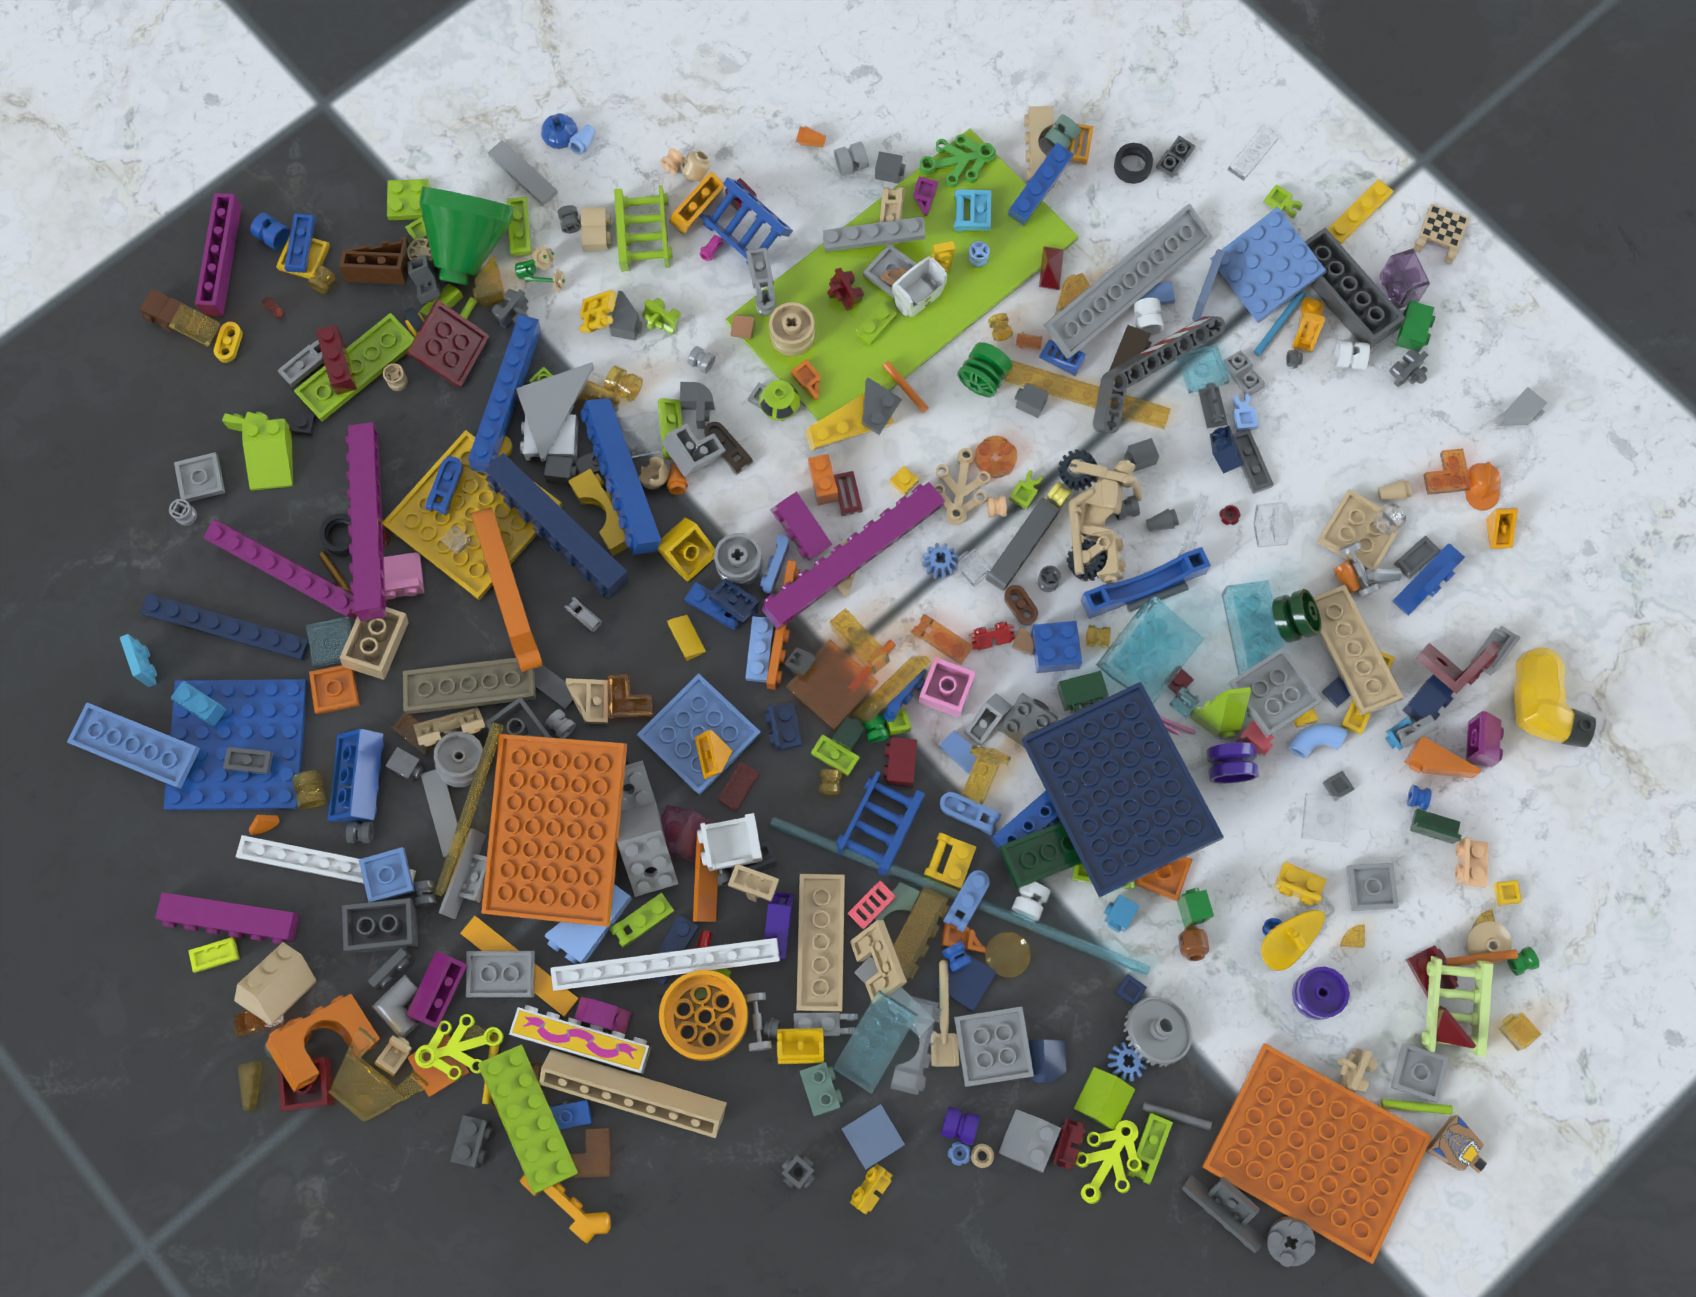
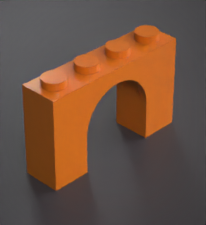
M352 994L345 997L343 995L338 996L331 1001L329 1006L325 1008L320 1006L314 1009L310 1016L304 1019L299 1017L292 1021L289 1027L285 1029L278 1028L270 1033L265 1046L294 1092L315 1081L319 1074L304 1047V1037L309 1032L319 1028L336 1031L342 1036L355 1058L373 1049L379 1042L380 1038Z

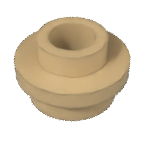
M986 1144L976 1145L971 1151L973 1164L979 1168L991 1165L994 1160V1153L991 1147ZM980 1151L986 1153V1159L983 1161L978 1158Z

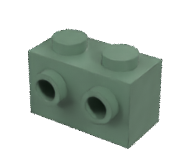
M825 1062L800 1071L814 1117L840 1109L839 1103L843 1102L840 1089H834L832 1081L836 1077L832 1066L827 1067Z

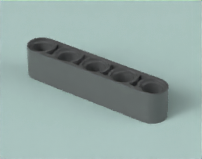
M1041 498L996 561L985 580L1005 591L1059 514L1060 508Z

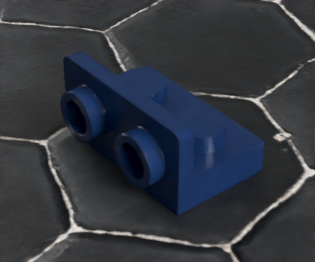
M726 578L709 594V599L742 622L751 614L755 615L758 612L759 601L756 597L748 594L736 583L730 582Z
M794 703L774 707L772 704H769V711L765 712L767 725L772 724L773 732L769 733L771 746L776 745L777 751L801 747L802 741Z

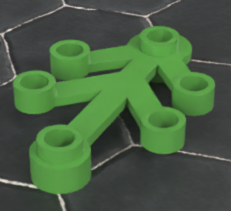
M960 134L955 138L956 147L949 144L945 139H939L936 142L937 152H947L953 155L952 157L935 160L931 156H925L920 160L919 168L923 174L929 175L935 169L956 165L952 173L946 177V185L954 188L957 186L958 178L968 162L974 160L976 162L972 169L967 170L965 179L968 183H975L978 172L984 163L992 162L995 159L996 150L990 143L978 145L967 139L965 135ZM943 144L945 147L941 148L938 145ZM966 147V148L970 149V150L973 151V152L966 153V152H964V151H962V150H960V149H963V148ZM972 174V175H974L975 177H974V178H970L968 175Z

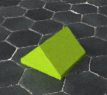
M1094 1067L1073 1109L1107 1128L1115 1130L1135 1089L1119 1077Z

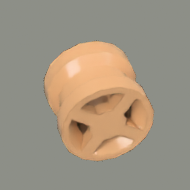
M671 148L668 151V155L663 157L660 162L668 172L676 174L685 158L679 151Z
M999 496V498L987 497L989 518H994L995 515L1007 516L1005 496Z

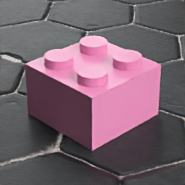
M935 657L919 696V703L960 718L976 672Z

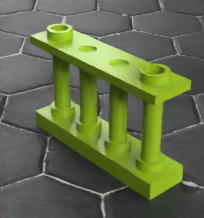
M659 185V196L635 198L624 196L622 189H614L618 258L621 272L629 271V263H632V261L664 258L665 267L670 268L669 260H673L672 247H668L665 205H669L668 193H664L663 185ZM660 204V214L637 216L625 214V209H628L629 206ZM661 222L662 232L630 234V232H627L626 227H630V224ZM663 241V250L633 253L628 251V245H631L632 242Z

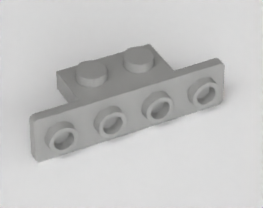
M469 829L439 910L440 914L452 919H456L463 898L480 903L483 896L487 857L480 855L486 835L475 829Z

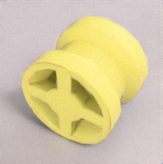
M1059 481L1051 489L1047 499L1055 501L1056 506L1061 508L1071 497L1073 491L1065 489Z

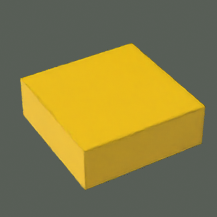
M1518 880L1493 883L1498 906L1522 903Z

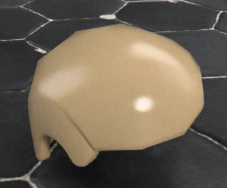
M659 456L651 457L649 465L641 467L639 480L641 485L647 489H657L663 486L669 479L668 466L664 459Z

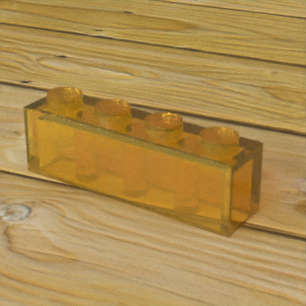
M925 886L893 946L906 981L909 977L914 978L919 968L916 965L919 957L924 959L930 947L926 945L929 937L934 939L940 927L936 925L939 918H945L950 906L946 905L948 898Z

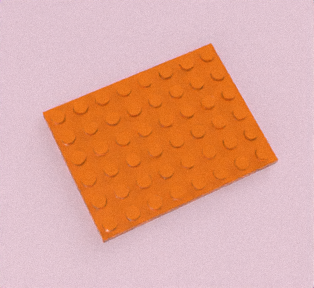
M499 734L482 914L610 926L627 744Z
M1263 1043L1201 1168L1219 1178L1224 1177L1233 1186L1282 1214L1305 1221L1312 1231L1373 1264L1432 1136L1270 1045Z

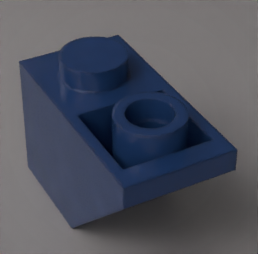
M1230 426L1214 430L1210 434L1212 453L1223 474L1242 466L1241 453Z

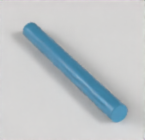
M1303 291L1293 298L1253 351L1255 355L1261 356L1306 296Z

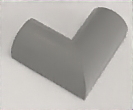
M404 975L371 1006L398 1037L405 1038L420 1024L416 1019L406 1015L407 1009L405 1007L414 999L418 987L407 975Z

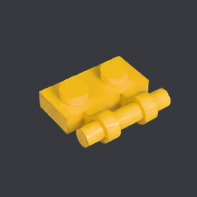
M608 290L583 299L580 318L584 320V323L579 327L581 333H592L597 328L604 329L613 323V318L607 316V314L614 310L617 293Z

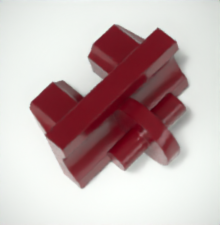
M842 268L835 269V275L830 279V289L827 294L829 298H837L838 301H842L845 309L850 310L856 302L862 300L864 292L861 287L852 288L851 285L855 281L852 271L843 272Z

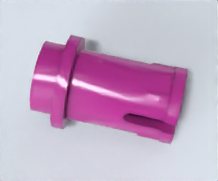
M714 235L705 247H701L700 257L705 261L713 260L714 254L724 245V242L719 236Z

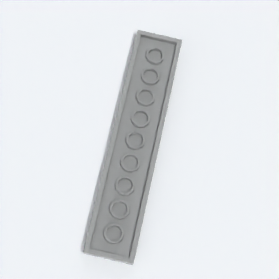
M1187 204L1043 324L1066 359L1072 357L1213 237L1192 205Z

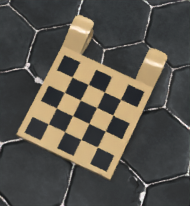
M1431 204L1413 250L1421 252L1426 241H1430L1449 249L1444 261L1452 264L1458 253L1469 217Z

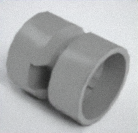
M861 141L851 144L848 149L844 146L834 150L835 161L841 175L853 172L854 168L861 170L869 167L867 153Z

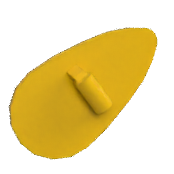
M1320 910L1302 912L1270 930L1261 945L1263 962L1269 968L1276 971L1286 970L1291 967L1318 936L1325 921V913Z

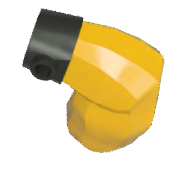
M1536 648L1524 652L1517 659L1515 667L1514 705L1516 724L1529 734L1544 740L1561 742L1565 745L1587 747L1595 733L1596 719L1576 709H1570L1565 704V666L1563 659L1555 651L1548 648Z

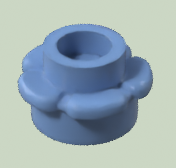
M955 1142L952 1144V1148L948 1150V1157L952 1160L953 1164L960 1166L962 1163L966 1164L969 1162L971 1150L967 1144ZM958 1151L962 1153L961 1156L957 1155Z

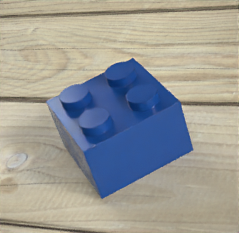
M1077 621L1033 625L1031 636L1034 643L1033 651L1036 673L1080 669L1082 656Z

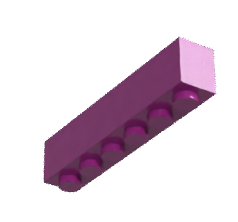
M214 193L195 305L203 315L224 316L242 209L235 194Z
M162 892L155 919L161 921L162 926L176 928L178 924L184 925V929L190 931H198V928H204L206 933L220 935V931L228 932L230 937L242 938L243 934L250 935V939L263 942L264 938L272 939V943L281 944L284 942L286 944V941L294 942L300 915L294 912Z

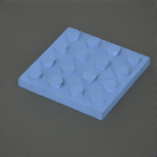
M1278 207L1222 249L1225 252L1219 267L1222 276L1257 323L1327 272Z
M698 673L637 736L700 796L761 734V731ZM712 730L733 752L721 773L704 779L694 737Z

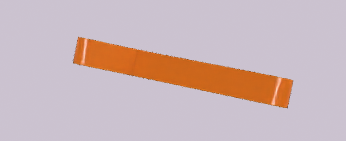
M490 507L472 512L474 526L520 670L525 672L543 666L542 660L529 627L493 508Z

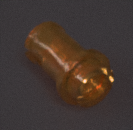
M1023 331L1022 333H1017L1016 345L1019 348H1022V346L1041 348L1042 336L1024 334Z

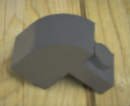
M427 255L407 262L408 273L416 285L417 297L420 303L432 302L440 297L442 286Z
M680 382L681 409L696 410L697 429H705L706 422L710 421V410H715L711 391L705 385L698 382Z

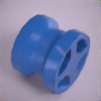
M1411 785L1407 796V806H1419L1420 809L1427 810L1432 795L1431 789H1420L1417 785Z

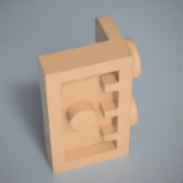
M1464 837L1456 844L1455 849L1456 856H1458V865L1455 867V877L1458 878V885L1485 888L1487 887L1488 842L1473 841L1468 837Z

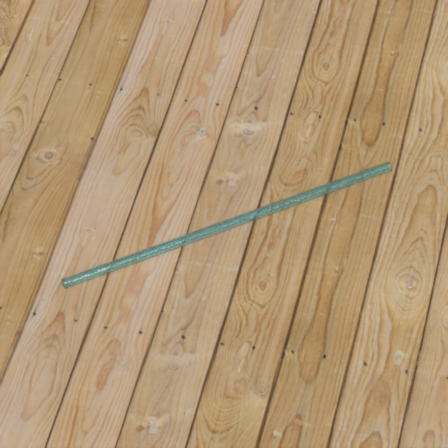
M772 818L771 828L838 854L839 846L836 845L837 841L779 818ZM845 848L842 856L879 870V865L876 864V861ZM895 864L891 865L888 872L889 875L952 900H955L960 892L958 889ZM981 899L976 908L1147 977L1149 973V965Z

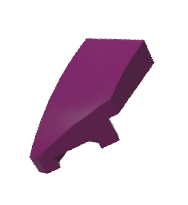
M919 176L913 197L924 216H928L938 187V181Z

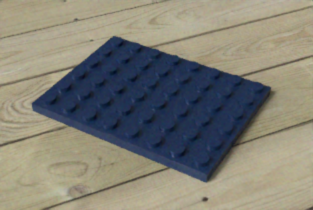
M1138 682L1021 739L1099 898L1224 839L1220 828L1142 682Z

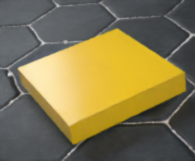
M290 235L276 265V268L283 272H286L284 267ZM313 238L307 273H286L316 281L330 249L329 242Z

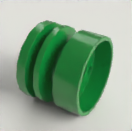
M978 342L970 352L969 359L964 361L963 366L958 370L957 376L964 386L974 393L991 398L995 396L997 389L1001 386V381L1006 379L1013 364L1009 357L997 347L985 342Z

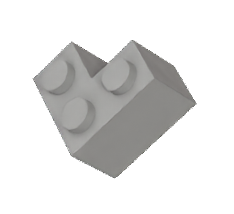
M687 424L671 431L661 442L684 478L715 462L726 451L714 433L698 441Z

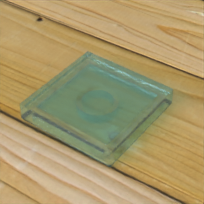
M1217 344L1195 349L1177 359L1189 394L1198 392V389H1205L1208 383L1221 386L1228 384L1230 381Z
M346 616L306 625L312 666L315 668L341 662V653L352 630L351 618Z

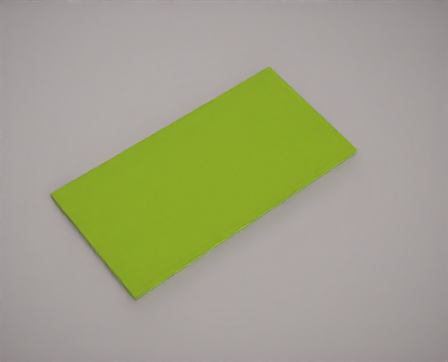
M971 128L963 133L967 139L978 145L985 143ZM954 140V141H953L952 143H950V144H951L952 146L956 147V146H955V140ZM966 147L963 148V149H960V150H962V151H964V152H966V153L973 152V151H971L970 149H968V148H966ZM947 152L937 153L933 158L939 160L952 157L953 155ZM997 154L992 162L984 163L978 172L975 183H968L965 176L967 170L972 169L976 160L968 162L958 178L957 186L954 188L946 185V177L952 173L956 165L935 169L929 175L923 174L920 168H918L893 188L904 187L905 190L902 220L924 217L926 239L891 244L915 263H919L926 257H931L933 245L954 241L955 245L951 269L947 272V282L941 295L916 316L903 315L896 307L894 298L863 276L865 269L888 244L825 252L824 244L822 243L777 278L773 285L776 308L782 304L794 302L804 305L813 314L815 339L807 352L798 356H786L774 348L770 339V315L763 316L757 312L756 296L726 318V323L731 328L734 315L755 318L752 338L741 339L779 380H784L796 388L800 396V402L817 421H820L865 393V381L868 377L878 384L881 383L884 388L891 391L898 384L882 367L885 362L889 361L900 375L906 379L1041 270L1044 246L1065 251L1078 240L1079 236L1044 201L1041 202L1025 226L1008 215L1010 207L1027 184ZM972 174L968 175L970 178H974V177H975V176L972 175ZM919 176L938 181V187L928 216H924L913 197ZM956 190H991L990 231L965 230L957 232L954 230V222L956 221L954 192ZM882 197L844 227L880 223ZM970 199L964 200L965 221H970ZM977 241H982L989 247L988 262L982 267H974L968 260L969 247ZM842 268L843 272L852 271L855 277V281L851 285L852 288L861 287L864 292L862 300L856 302L850 310L845 309L842 301H838L837 298H829L827 294L830 289V279L835 275V269ZM882 301L897 312V317L876 341L870 345L855 334V329ZM806 359L821 376L819 398L816 401L790 374L795 367Z

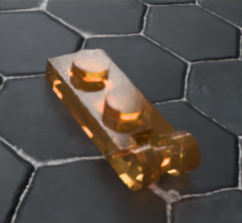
M923 614L920 618L921 622L912 629L911 633L962 665L973 649V645L931 617ZM927 627L932 628L930 634L925 632Z

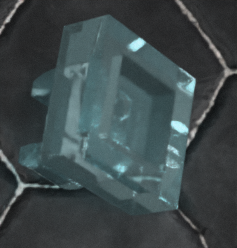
M1182 687L1169 705L1187 718L1200 700L1198 699L1199 696H1194L1188 692L1190 689Z

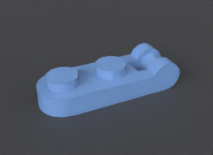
M779 535L776 538L777 550L774 556H770L767 565L770 569L767 575H763L760 587H763L764 593H773L789 551V540L785 535Z
M953 792L944 794L939 804L940 809L946 815L980 829L989 835L994 834L996 821H999L1002 816L1001 813ZM982 815L988 816L986 823L980 821Z
M977 870L968 876L943 922L948 925L950 923L958 927L957 930L963 933L989 886V877L985 872ZM957 910L965 913L963 919L955 916Z

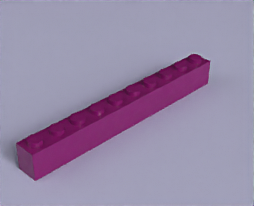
M370 422L349 425L348 434L345 435L346 444L349 447V452H346V460L349 465L346 475L350 483V488H347V495L349 501H351V506H348V515L351 519L348 531L352 538V543H349V552L353 559V562L349 564L350 572L353 575L350 588L352 594H354V600H351V609L353 613H356L360 621L386 617L379 433L374 423Z
M930 482L924 486L919 484L912 490L913 494L908 498L906 496L900 498L895 503L897 506L892 510L887 508L879 515L881 518L877 521H869L863 527L864 530L861 533H853L848 537L846 544L843 546L839 544L830 551V556L827 558L823 556L814 563L815 567L810 571L808 569L803 570L797 576L798 579L795 582L789 581L783 585L779 594L775 596L773 593L763 601L765 604L762 611L776 629L782 628L938 511L945 500Z

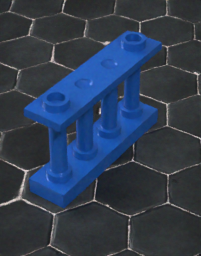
M729 177L723 182V185L728 188V193L712 216L705 214L699 216L704 221L703 225L706 228L716 231L746 259V251H748L746 246L763 223H768L771 226V232L758 249L766 248L768 250L777 236L789 237L793 232L786 223L737 180ZM738 197L743 201L741 203L742 206L726 229H724L717 221L732 200ZM753 210L757 214L755 216L756 220L739 242L731 234L747 212Z
M877 771L874 778L869 777L865 785L867 791L846 833L840 834L836 845L839 846L838 854L841 856L845 848H848L876 861V864L879 865L878 873L886 877L924 800L925 793L917 790L914 796L904 795L879 783L881 773ZM874 790L905 804V807L908 808L905 815L900 814L899 816L870 802L869 800ZM866 809L896 823L895 826L898 827L896 833L888 834L860 821L864 810ZM855 828L886 842V845L889 846L886 854L883 852L880 854L850 840Z

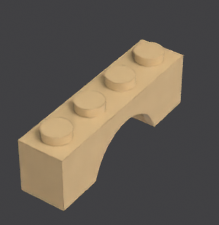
M1029 106L1028 115H1024V127H1028V132H1025V145H1028L1029 149L1025 152V161L1029 162V168H1026V180H1030L1047 157L1041 151L1039 143L1044 139L1050 128H1053V106Z

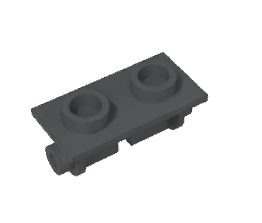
M1208 383L1205 389H1198L1206 427L1213 428L1228 425L1219 386H1215L1214 383Z

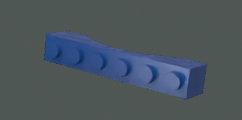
M1200 547L1139 576L1086 591L1082 595L1081 603L1088 618L1091 619L1207 574L1211 564L1203 548Z

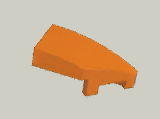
M806 359L795 367L790 374L816 401L819 398L821 376Z
M944 923L941 946L950 947L962 941L966 951L986 953V948L981 945L973 929L970 930L966 927L962 933L957 930L958 927L955 925Z

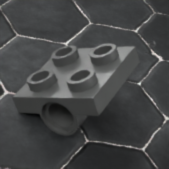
M1021 693L998 730L1024 747L1021 741L1022 738L1055 723L1059 717L1050 712L1049 707L1040 700L1031 699L1026 694Z

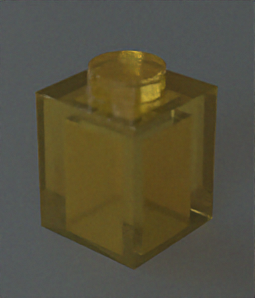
M1510 1013L1502 1020L1503 1025L1499 1028L1501 1033L1517 1051L1526 1049L1542 1035L1523 1013Z

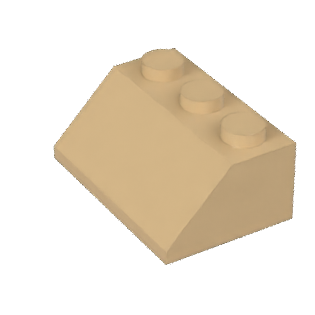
M282 942L237 984L234 1001L272 1026L316 983V978L302 954Z

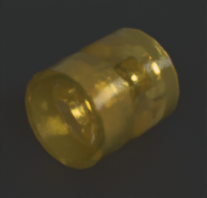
M615 365L611 368L605 379L604 389L615 395L619 393L621 398L632 402L641 390L643 378L633 373L628 374L627 370Z
M306 771L292 777L294 790L298 792L295 796L298 809H312L327 803L325 790L320 788L323 785L320 771Z

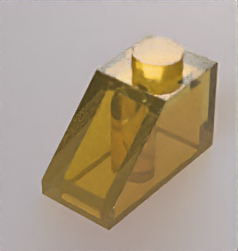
M494 256L488 260L475 279L476 288H473L475 300H480L482 307L506 302L504 300L505 293L499 266Z
M1083 273L1073 274L1064 281L1055 314L1090 286Z

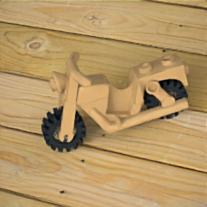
M1075 449V453L1069 451L1068 457L1066 455L1062 457L1064 461L1060 460L1059 465L1061 467H1058L1059 476L1065 485L1070 489L1074 488L1075 491H1079V488L1082 491L1086 490L1069 502L1072 536L1071 548L1073 551H1068V568L1082 582L1094 581V577L1097 576L1098 579L1107 584L1116 583L1118 580L1124 579L1123 572L1126 571L1125 560L1121 557V551H1124V544L1122 538H1119L1114 531L1105 528V521L1111 514H1119L1121 512L1122 487H1133L1134 496H1136L1138 501L1142 500L1141 484L1135 475H1131L1135 469V464L1128 460L1118 462L1113 471L1104 466L1097 465V462L1089 452L1087 453L1085 450L1080 452L1079 449Z

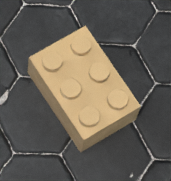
M386 607V617L360 621L357 616L340 656L343 667L385 680L409 623L406 613Z

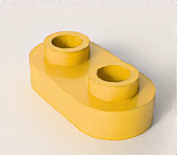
M227 322L221 326L215 343L214 354L223 363H228L235 359L242 339V330L234 322Z

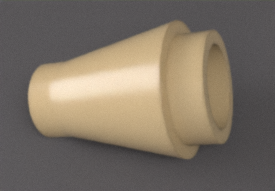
M1402 479L1389 485L1378 487L1380 500H1406L1412 496L1409 480L1404 481Z

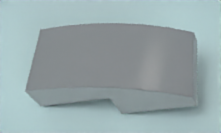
M1241 350L1223 360L1229 374L1245 395L1249 394L1251 396L1265 387V382L1252 369L1253 363Z

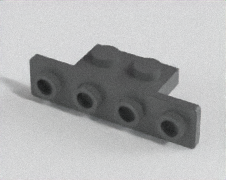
M1190 1175L1185 1181L1182 1190L1202 1206L1208 1214L1218 1220L1226 1230L1235 1235L1244 1246L1254 1253L1259 1251L1264 1237L1252 1228L1248 1222L1258 1214L1260 1208L1224 1177L1209 1190L1197 1178Z

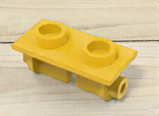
M876 1163L867 1172L866 1179L861 1187L854 1191L850 1203L865 1215L868 1211L871 1212L880 1199L873 1193L877 1190L883 1194L892 1182L891 1177L893 1175Z

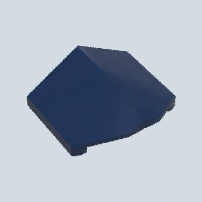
M1028 1040L1034 1077L1028 1078L1036 1083H1052L1066 1073L1065 1040Z

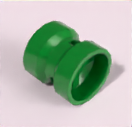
M875 715L864 719V726L869 732L867 735L869 742H879L890 737L888 729L885 728L886 720L883 715Z
M1531 947L1523 948L1518 953V958L1507 960L1511 971L1516 976L1524 974L1527 969H1537L1540 965L1539 959Z

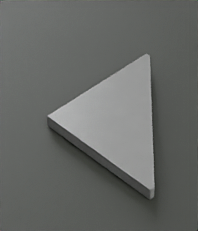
M593 362L516 388L542 462L546 460L547 454L559 436L564 422L567 421L575 401L584 389L591 371L594 370Z

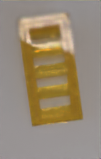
M588 380L580 396L577 398L584 401L610 398L612 405H618L620 402L616 392Z
M258 1061L238 1066L243 1110L246 1112L256 1111L262 1071V1062Z

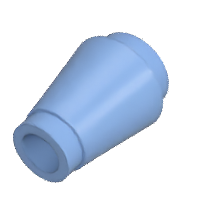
M586 124L570 138V149L576 154L586 152L595 134V129L591 125Z

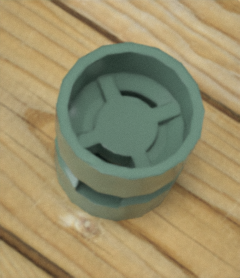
M1061 114L1055 122L1056 127L1050 128L1044 138L1053 147L1058 142L1068 149L1071 145L1070 140H1075L1082 129L1069 117Z

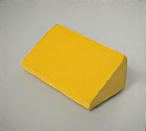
M688 615L667 621L686 661L706 653Z

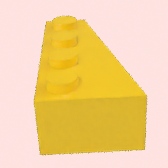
M865 393L813 424L805 431L811 451L873 432L861 424ZM892 416L884 428L890 427L894 423Z

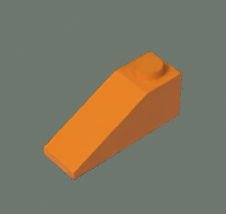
M1422 737L1414 743L1404 761L1411 770L1417 773L1422 772L1423 774L1474 778L1481 772L1480 768L1426 737Z

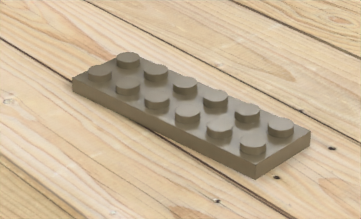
M516 658L403 671V711L405 714L515 701L520 696L523 700L536 699L534 669L521 672Z

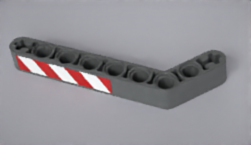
M1204 316L1106 372L1100 382L1093 418L1094 429L1101 433L1113 434L1117 432L1120 427L1127 388L1220 335L1225 329L1223 318Z

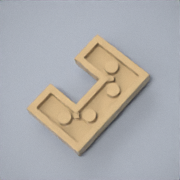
M478 707L414 724L419 745L424 744V746L437 743V740H441V732L451 733L456 731V728L461 727L463 733L473 734L479 732L480 728L485 727Z
M884 920L875 921L850 941L857 962L865 961L872 955L878 969V973L865 982L872 1003L881 1002L907 983Z

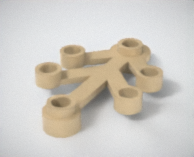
M963 448L958 453L957 460L960 464L957 484L949 475V469L946 465L941 464L936 468V476L944 481L955 496L953 504L945 494V487L942 484L934 486L935 489L939 488L943 491L940 495L945 500L943 505L947 509L946 519L952 525L964 523L969 511L978 505L985 504L987 501V494L984 491H977L974 499L962 505L964 497L990 482V474L982 471L978 474L977 479L966 485L968 468L973 464L975 458L974 452L969 448ZM968 453L970 457L964 458L963 454ZM944 469L946 473L940 474L938 471ZM986 476L988 479L986 481H982L980 477ZM982 495L984 500H978L977 496ZM957 511L960 513V516L955 517L952 513Z

